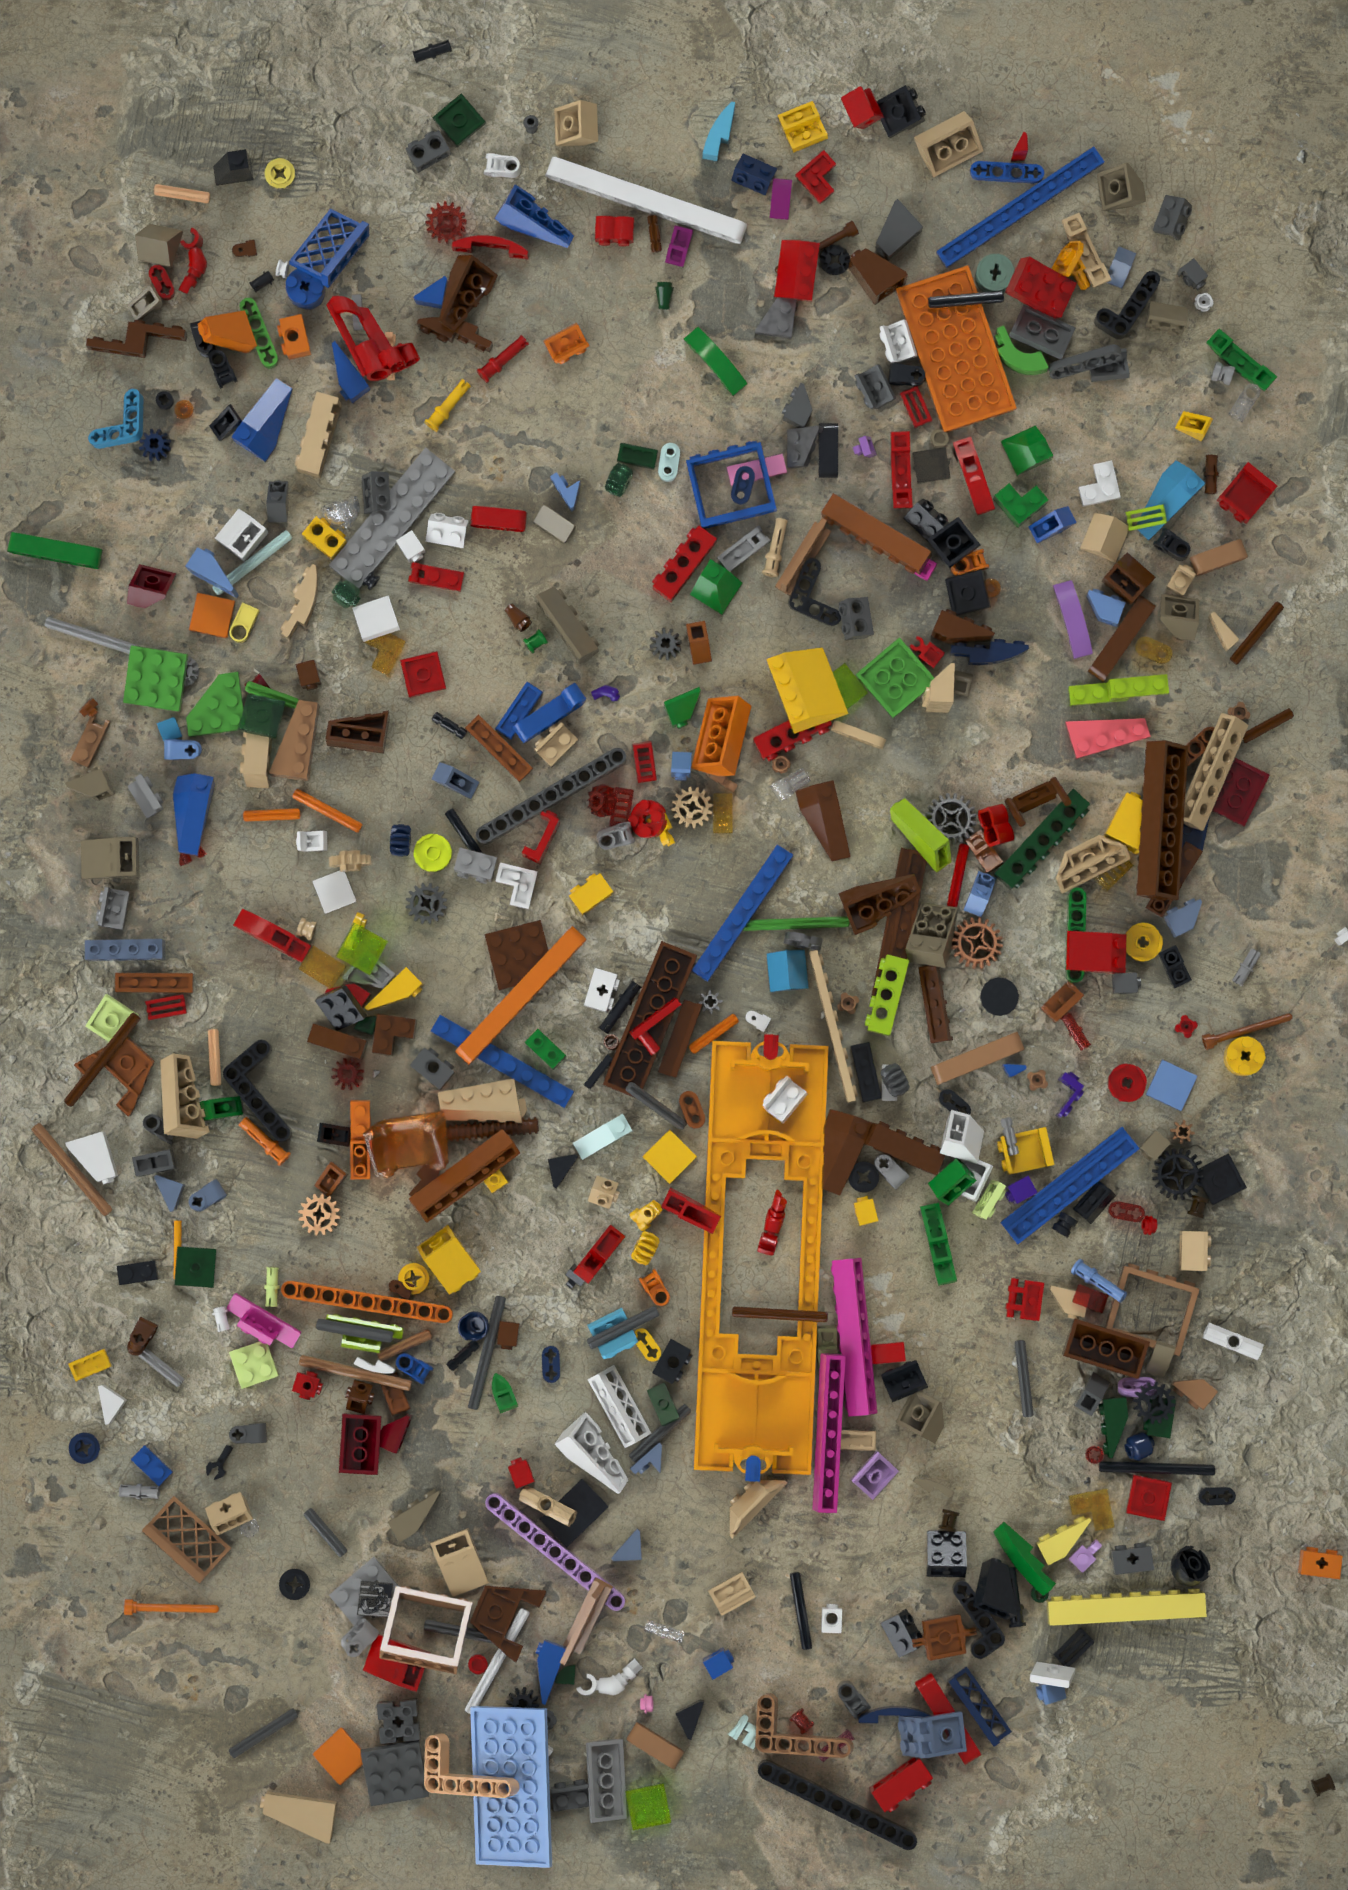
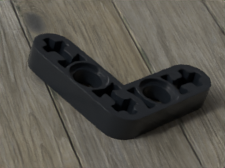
M809 558L801 568L788 599V606L793 611L825 625L835 626L841 621L839 611L809 598L821 570L819 560ZM812 562L815 563L814 566L817 568L812 570L810 576H814L813 579L809 576H803V572L807 574L809 571L807 564ZM802 579H806L810 583L807 590H802L799 586ZM796 590L806 594V597L802 595L800 598L802 605L794 607L795 603L792 600L797 599L799 593H795ZM811 605L819 606L820 612L818 615L810 613ZM824 608L827 609L825 611L826 614L830 615L834 612V617H836L837 620L829 622L830 618L827 616H823V619H821L820 617L823 614Z

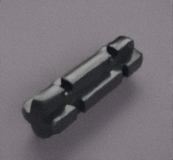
M439 712L433 715L432 721L434 723L440 724L442 728L452 734L455 733L460 739L466 736L467 730L463 727H458V724L447 717L444 718Z
M472 1340L468 1343L467 1347L465 1346L454 1356V1359L449 1360L446 1365L451 1371H454L459 1367V1364H462L472 1355L473 1351L475 1352L479 1349L480 1345L477 1341Z

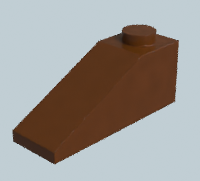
M317 1024L312 1025L307 1040L309 1043L360 1060L363 1059L368 1044L366 1040Z

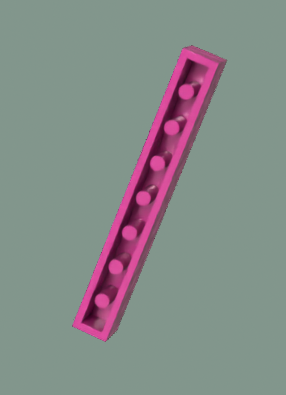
M862 1259L833 1260L831 1272L834 1277L833 1292L836 1296L835 1311L838 1315L839 1350L845 1356V1408L848 1412V1417L877 1414Z
M821 1353L812 1506V1510L818 1513H837L845 1356L841 1354Z

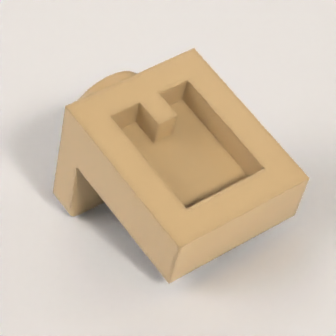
M1185 564L1183 566L1179 565L1166 588L1183 597L1196 576V573L1193 572L1194 569Z

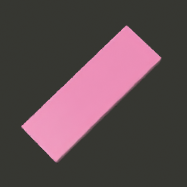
M783 454L765 458L769 478L787 474ZM759 459L727 467L731 487L733 486L736 471L742 466H748L753 469L755 473L754 481L763 479ZM744 473L742 475V479L747 480L749 478V474Z

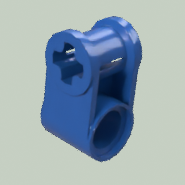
M402 1353L396 1359V1366L399 1370L423 1385L428 1373L434 1369L426 1362L415 1358L409 1353ZM401 1357H408L410 1359L408 1367L400 1365L399 1360Z

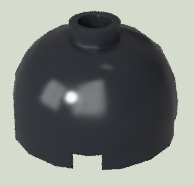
M1185 1546L1174 1554L1170 1564L1172 1575L1176 1581L1185 1586L1199 1585L1209 1577L1210 1563L1208 1558L1201 1550L1196 1551L1192 1549L1194 1546Z

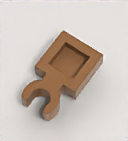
M706 773V776L733 793L738 787L736 783L725 776Z

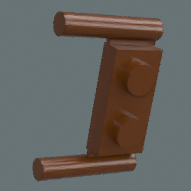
M1053 777L1049 782L1047 781L1025 791L1012 799L1007 798L1005 804L1017 824L1023 827L1026 822L1021 814L1057 798L1056 794L1059 795L1065 806H1069L1071 800L1058 779Z

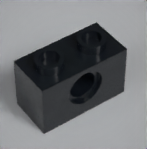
M670 1339L652 1373L671 1384L674 1381L679 1382L683 1374L680 1371L683 1364L688 1365L693 1356L690 1354L691 1349ZM670 1357H677L679 1359V1365L676 1368H671L668 1365Z

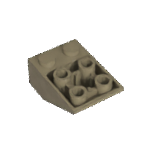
M116 837L81 841V879L140 878L139 839L137 837Z
M920 903L905 949L910 963L946 968L954 937L958 914L957 907Z
M435 1488L423 1495L425 1499L419 1502L416 1499L407 1505L408 1509L404 1512L400 1509L390 1516L391 1520L388 1521V1524L399 1543L420 1529L440 1496L441 1489L437 1492Z

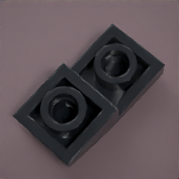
M1176 945L1158 953L1174 989L1192 980Z

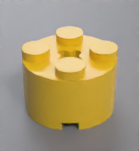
M1249 1036L1232 1040L1224 1051V1064L1226 1068L1238 1076H1248L1256 1073L1261 1069L1266 1059L1261 1043ZM1241 1052L1248 1054V1060H1241Z

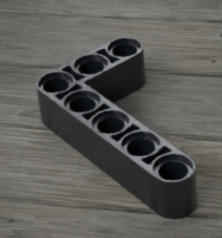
M258 1040L224 1068L223 1077L272 1136L278 1141L286 1142L292 1136L291 1128L246 1076L272 1052V1046L269 1042ZM263 1043L266 1044L267 1051L264 1054H259L258 1046ZM246 1056L252 1058V1064L248 1067L243 1065V1059ZM234 1068L237 1070V1077L230 1079L228 1071ZM244 1083L250 1086V1090L246 1094H242L240 1091V1087ZM256 1098L262 1100V1106L259 1109L253 1107V1101ZM268 1113H273L275 1120L268 1124L265 1121V1116ZM282 1127L287 1130L285 1138H280L277 1134L278 1130Z

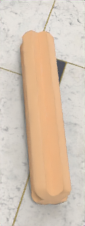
M156 184L154 187V195L200 203H209L210 201L209 192Z
M209 1029L210 1085L220 1086L219 1031L217 1029Z

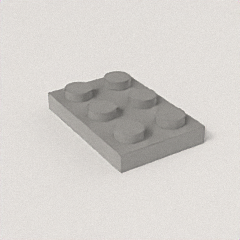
M375 1557L329 1594L353 1625L365 1616L358 1615L359 1608L362 1606L361 1601L363 1599L366 1600V1598L374 1599L367 1600L368 1607H374L379 1599L377 1597L360 1596V1594L378 1595L376 1589L370 1591L367 1588H361V1586H371L373 1583L377 1584L375 1587H382L378 1586V1584L392 1585L391 1593L394 1592L395 1586L399 1587Z

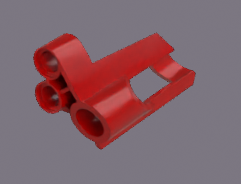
M333 296L326 304L361 375L366 376L368 380H383L392 373L400 372L420 360L413 343H398L397 346L392 347L368 308L358 307L353 300L344 296ZM350 312L357 315L369 340L356 346L340 314Z

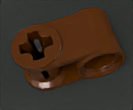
M140 1317L130 1335V1341L127 1345L128 1352L135 1356L141 1355L149 1341L154 1337L158 1325Z

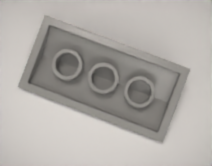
M623 1739L597 1740L586 1743L590 1823L627 1819Z

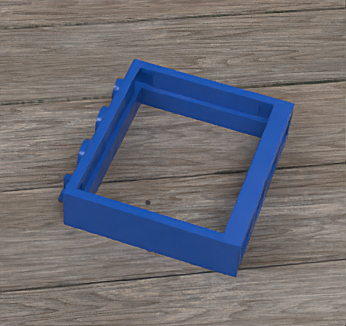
M749 441L745 443L746 446L738 447V445L727 447L726 451L712 450L706 456L701 457V454H696L689 457V460H686L703 529L777 512L761 442ZM757 452L769 503L706 518L694 467Z

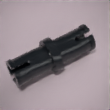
M448 39L434 45L432 43L428 44V47L412 52L416 63L429 58L435 59L437 58L436 56L447 52H452V48Z

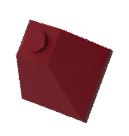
M139 564L128 586L127 604L147 608L166 598L176 573Z
M406 1415L384 1425L381 1429L380 1447L395 1454L399 1453L413 1415Z

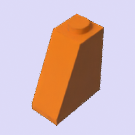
M245 310L208 316L198 323L199 334L206 343L243 353H249L257 346Z

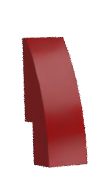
M671 1187L661 1205V1208L678 1215V1218L711 1234L714 1233L721 1218L716 1212Z
M609 1225L573 1272L589 1284L626 1236L612 1225Z

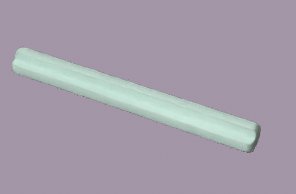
M285 530L229 573L227 577L231 584H235L292 540L291 534ZM215 586L212 587L217 595H221L224 592Z

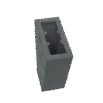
M898 199L895 200L875 246L876 253L887 261L919 235L923 229V226Z

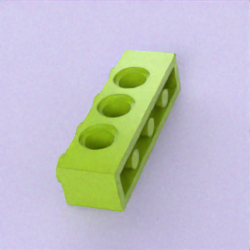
M888 954L885 959L881 958L879 969L882 970L881 977H876L874 988H877L876 996L872 995L869 1007H873L871 1015L867 1014L864 1024L868 1026L867 1031L890 1036L909 960ZM888 971L895 972V981H888L886 979ZM889 990L892 995L891 999H882L881 991ZM877 1009H884L887 1012L886 1018L879 1019L876 1016Z

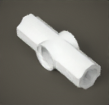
M1209 1322L1203 1334V1339L1255 1360L1259 1359L1264 1344ZM1231 1336H1235L1238 1339V1343L1234 1347H1231L1228 1343Z

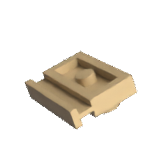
M743 1572L708 1590L721 1616L756 1597Z

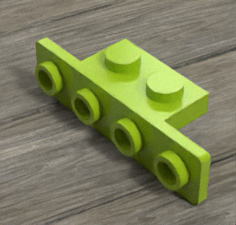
M327 1314L326 1320L392 1331L393 1338L403 1339V1328L396 1324L385 1325L378 1321L368 1322L356 1317H342L339 1314ZM343 1335L341 1347L380 1354L382 1341Z

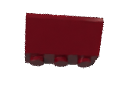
M354 1413L342 1414L339 1473L378 1475L382 1416Z

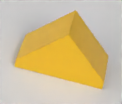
M1183 411L1175 429L1202 441L1213 419Z

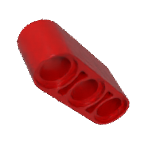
M472 506L470 526L483 529L525 532L527 512L515 509Z

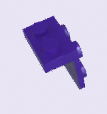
M1064 1072L1058 1078L1059 1081L1073 1090L1055 1115L1058 1118L1067 1116L1073 1108L1070 1106L1071 1103L1078 1101L1084 1093L1082 1090L1084 1085L1078 1082L1080 1078L1072 1072Z

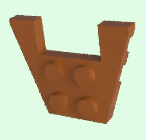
M127 1036L104 1066L128 1089V1092L116 1104L128 1117L134 1111L155 1062L129 1036ZM104 1048L78 1061L74 1066L84 1075Z

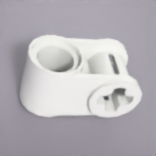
M493 153L486 154L487 166L486 170H484L485 175L516 178L520 175L521 165L516 157ZM510 164L517 165L515 170L510 171L507 168Z

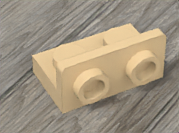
M562 722L559 725L555 723L548 730L550 734L546 738L542 736L535 743L537 746L534 749L535 752L550 767L578 741Z

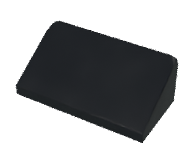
M1098 1181L1073 1210L1089 1224H1092L1116 1195L1106 1185Z

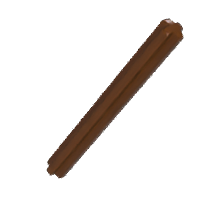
M136 1013L130 1014L64 1099L68 1106L72 1107L75 1105L141 1018Z

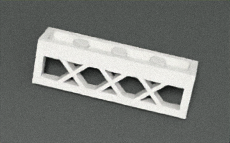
M614 1365L587 1379L625 1448L652 1434ZM608 1372H611L614 1378L613 1383L606 1376ZM617 1390L622 1392L623 1400L618 1398ZM627 1407L631 1409L633 1413L632 1417L628 1416V1414L626 1413ZM636 1425H639L643 1431V1434L640 1436L635 1429Z

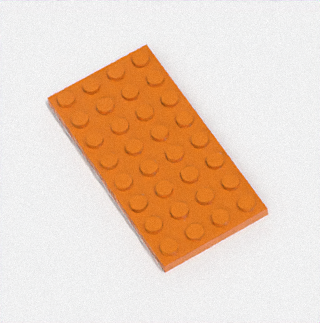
M969 265L896 288L920 365L925 371V379L943 431L950 432L1016 410L1017 407L982 304L929 308L928 306L929 297L978 293Z

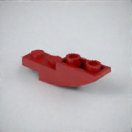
M971 436L953 442L977 516L995 510Z
M243 908L233 924L234 927L264 944L272 946L300 963L303 962L311 945L295 937L292 933Z

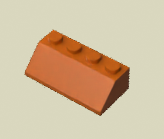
M740 696L708 698L693 757L692 769L716 776L735 775L751 710L749 703Z

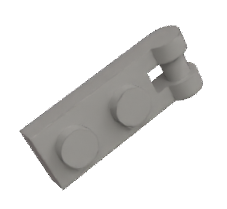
M757 526L719 555L717 559L724 568L731 572L766 546L771 540L768 536L765 537L762 533V528ZM755 536L759 540L757 544H755L752 540V538H754Z

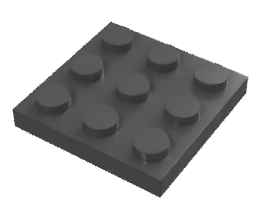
M419 1740L361 1749V1758L371 1806L429 1797V1792L424 1786V1763Z

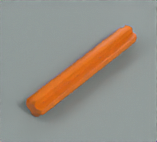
M296 789L292 797L295 800L357 833L361 830L363 825L359 821L299 789Z

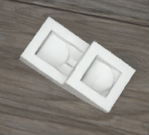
M357 1357L354 1362L355 1365L372 1372L395 1373L396 1371L395 1368L380 1360L377 1361L375 1366L360 1357Z

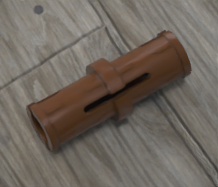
M1206 455L1204 494H1217V477H1219V472H1217L1218 455Z

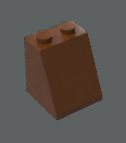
M867 248L862 251L859 249L851 255L849 270L874 305L895 292L896 288L906 284L908 276L906 271Z

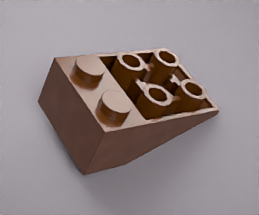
M946 609V611L941 610L930 636L946 644L992 641L995 632H992V628L983 624L978 626L974 624V620L968 617L962 619L956 616V612Z

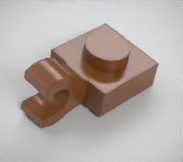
M91 698L78 711L84 717L88 715L93 718L98 713V708L96 707L98 703Z

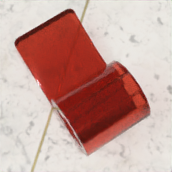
M1079 1284L1073 1298V1303L1103 1314L1109 1295Z

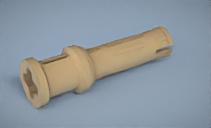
M776 518L770 550L765 555L767 559L765 569L762 570V574L765 576L777 578L779 575L777 571L779 562H782L780 553L788 523L786 519Z

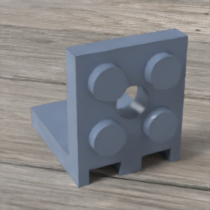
M957 1711L927 1717L898 1716V1729L901 1735L900 1748L903 1756L931 1758L967 1751L963 1712ZM945 1729H947L949 1732V1736L946 1740L943 1738L942 1735Z

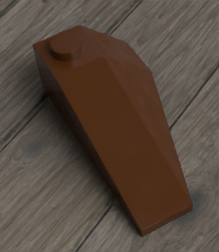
M915 874L856 886L838 894L853 932L857 935L878 925L877 922L885 916L891 915L895 908L899 905H904L921 890Z

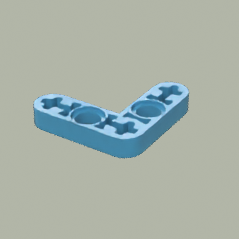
M130 389L124 395L123 424L95 429L89 434L88 440L94 448L101 449L133 443L141 439L143 435L144 399L138 390ZM137 412V416L134 419H129L131 413ZM115 432H119V436L116 439H112V435Z

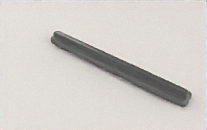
M502 1296L495 1297L489 1321L490 1327L485 1336L468 1404L470 1409L477 1410L479 1408L506 1298Z

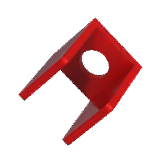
M859 86L841 97L854 128L865 129L884 117L871 88L864 90L862 86Z

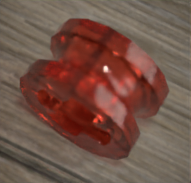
M1090 1446L1085 1452L1087 1461L1093 1464L1101 1462L1104 1456L1102 1449L1097 1446ZM1093 1449L1100 1454V1456H1097V1460L1089 1457V1453L1092 1454L1090 1451Z

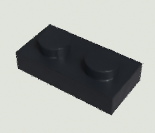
M156 1260L117 1266L119 1285L159 1280Z

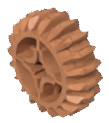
M973 917L970 918L971 924L964 920L963 925L965 927L963 928L961 925H958L957 929L960 930V933L954 931V936H957V939H952V943L957 945L952 946L951 950H958L954 957L961 955L958 962L962 963L965 959L967 961L965 967L973 963L972 969H976L977 963H979L980 969L984 968L983 962L990 966L991 962L989 959L995 962L997 958L994 954L1001 955V952L996 949L1003 947V944L997 943V941L1003 939L1002 936L996 937L1000 930H992L995 927L994 923L990 927L987 926L988 919L982 924L981 917H978L977 923H975ZM971 928H980L976 936H967L964 932ZM985 931L992 938V947L984 941ZM981 934L980 943H982V946H978L973 952L974 944H972V940L975 941ZM961 939L970 946L968 955L962 949ZM978 950L990 952L989 955L984 958H974V955Z

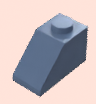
M439 762L432 777L433 781L469 799L472 798L479 784V781Z

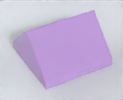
M876 1450L850 1480L873 1500L899 1471Z

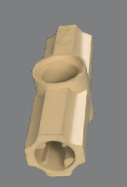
M527 1485L519 1494V1501L568 1527L576 1519L577 1511ZM551 1502V1507L548 1510H544L545 1504Z

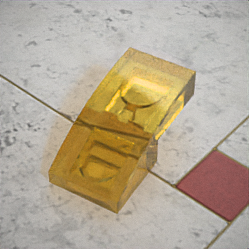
M713 793V833H733L732 793Z

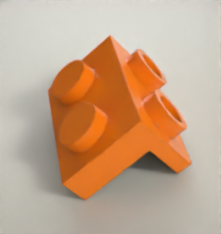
M577 323L543 340L552 360L556 364H563L569 361L570 356L574 354L580 355L590 346Z

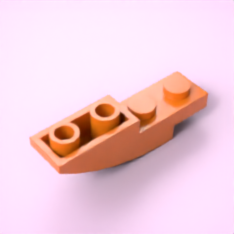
M351 1100V1179H370V1100Z

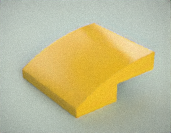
M813 101L778 115L793 153L828 139V134Z

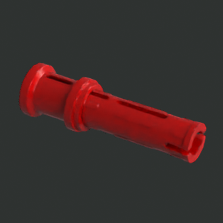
M520 335L518 339L497 357L490 358L486 365L481 369L478 368L476 370L477 373L488 383L492 376L497 372L500 373L503 369L502 367L528 346L529 343Z

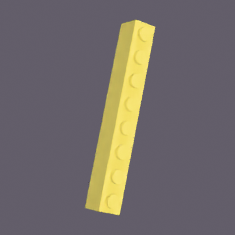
M1200 1588L1188 1589V1592L1180 1593V1589L1168 1590L1166 1594H1161V1591L1155 1590L1149 1591L1148 1595H1141V1592H1129V1596H1122V1593H1110V1597H1102V1594H1090V1598H1083L1082 1595H1071V1599H1063V1596H1052L1051 1600H1047V1616L1050 1626L1207 1617L1205 1593L1203 1591L1200 1592Z

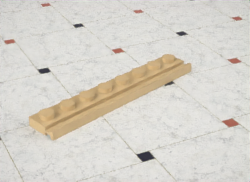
M817 950L810 951L809 956L847 1103L854 1102L858 1094L856 1086H852L850 1078H853L851 1067H847L845 1059H848L846 1048H842V1031L837 1029L836 1022L839 1020L836 1010L833 1011L831 1003H834L831 991L828 992L826 984H829L827 973H823L822 965H824L822 954L818 955Z

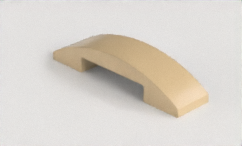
M1080 213L1063 219L1062 224L1069 242L1081 241L1084 244V252L1080 259L1086 267L1083 271L1093 288L1111 281L1104 263L1101 262L1091 242Z

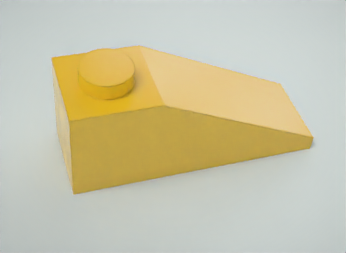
M405 967L364 1008L367 1011H371L409 999L411 996L415 998L423 990L421 988L423 984Z

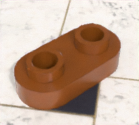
M692 1091L683 1092L679 1098V1104L687 1124L694 1129L702 1127L705 1123V1114L698 1096ZM687 1097L693 1100L690 1105L685 1103ZM694 1115L699 1116V1122L694 1123L692 1117Z

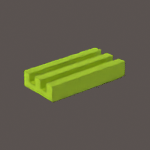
M1164 504L1125 512L1129 531L1167 523ZM1161 509V513L1131 518L1132 514ZM1161 516L1163 519L1160 521L1150 522L1133 526L1132 523Z

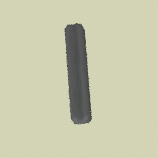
M312 1508L308 1509L304 1513V1517L339 1557H342L347 1553L346 1547Z

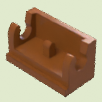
M1068 981L1040 1008L1056 1023L1084 994L1072 982Z

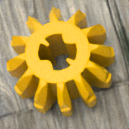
M642 1232L632 1250L631 1258L639 1264L648 1265L656 1252L660 1242L659 1238L651 1232Z

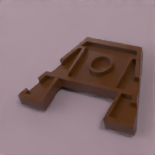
M485 1586L471 1617L470 1624L513 1662L517 1663L523 1646L505 1638L520 1601L540 1608L546 1591Z

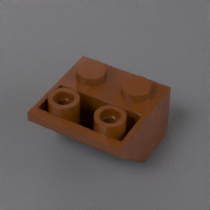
M1127 552L1104 576L1102 582L1131 606L1156 577Z

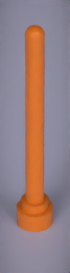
M125 1599L124 1615H133L137 1611L217 1613L219 1607L217 1605L142 1604L133 1601V1599Z

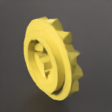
M274 159L265 168L266 181L276 189H285L288 185L292 184L295 178V169L286 159ZM274 169L280 172L284 170L285 179L282 177L276 178L277 174Z

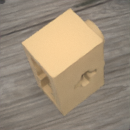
M241 1492L231 1494L228 1498L214 1502L205 1508L210 1525L217 1536L253 1520L247 1500Z

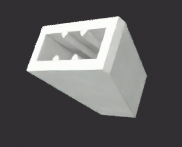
M102 1131L65 1143L66 1147L97 1182H103L104 1185L114 1182V1178L118 1177L105 1132Z

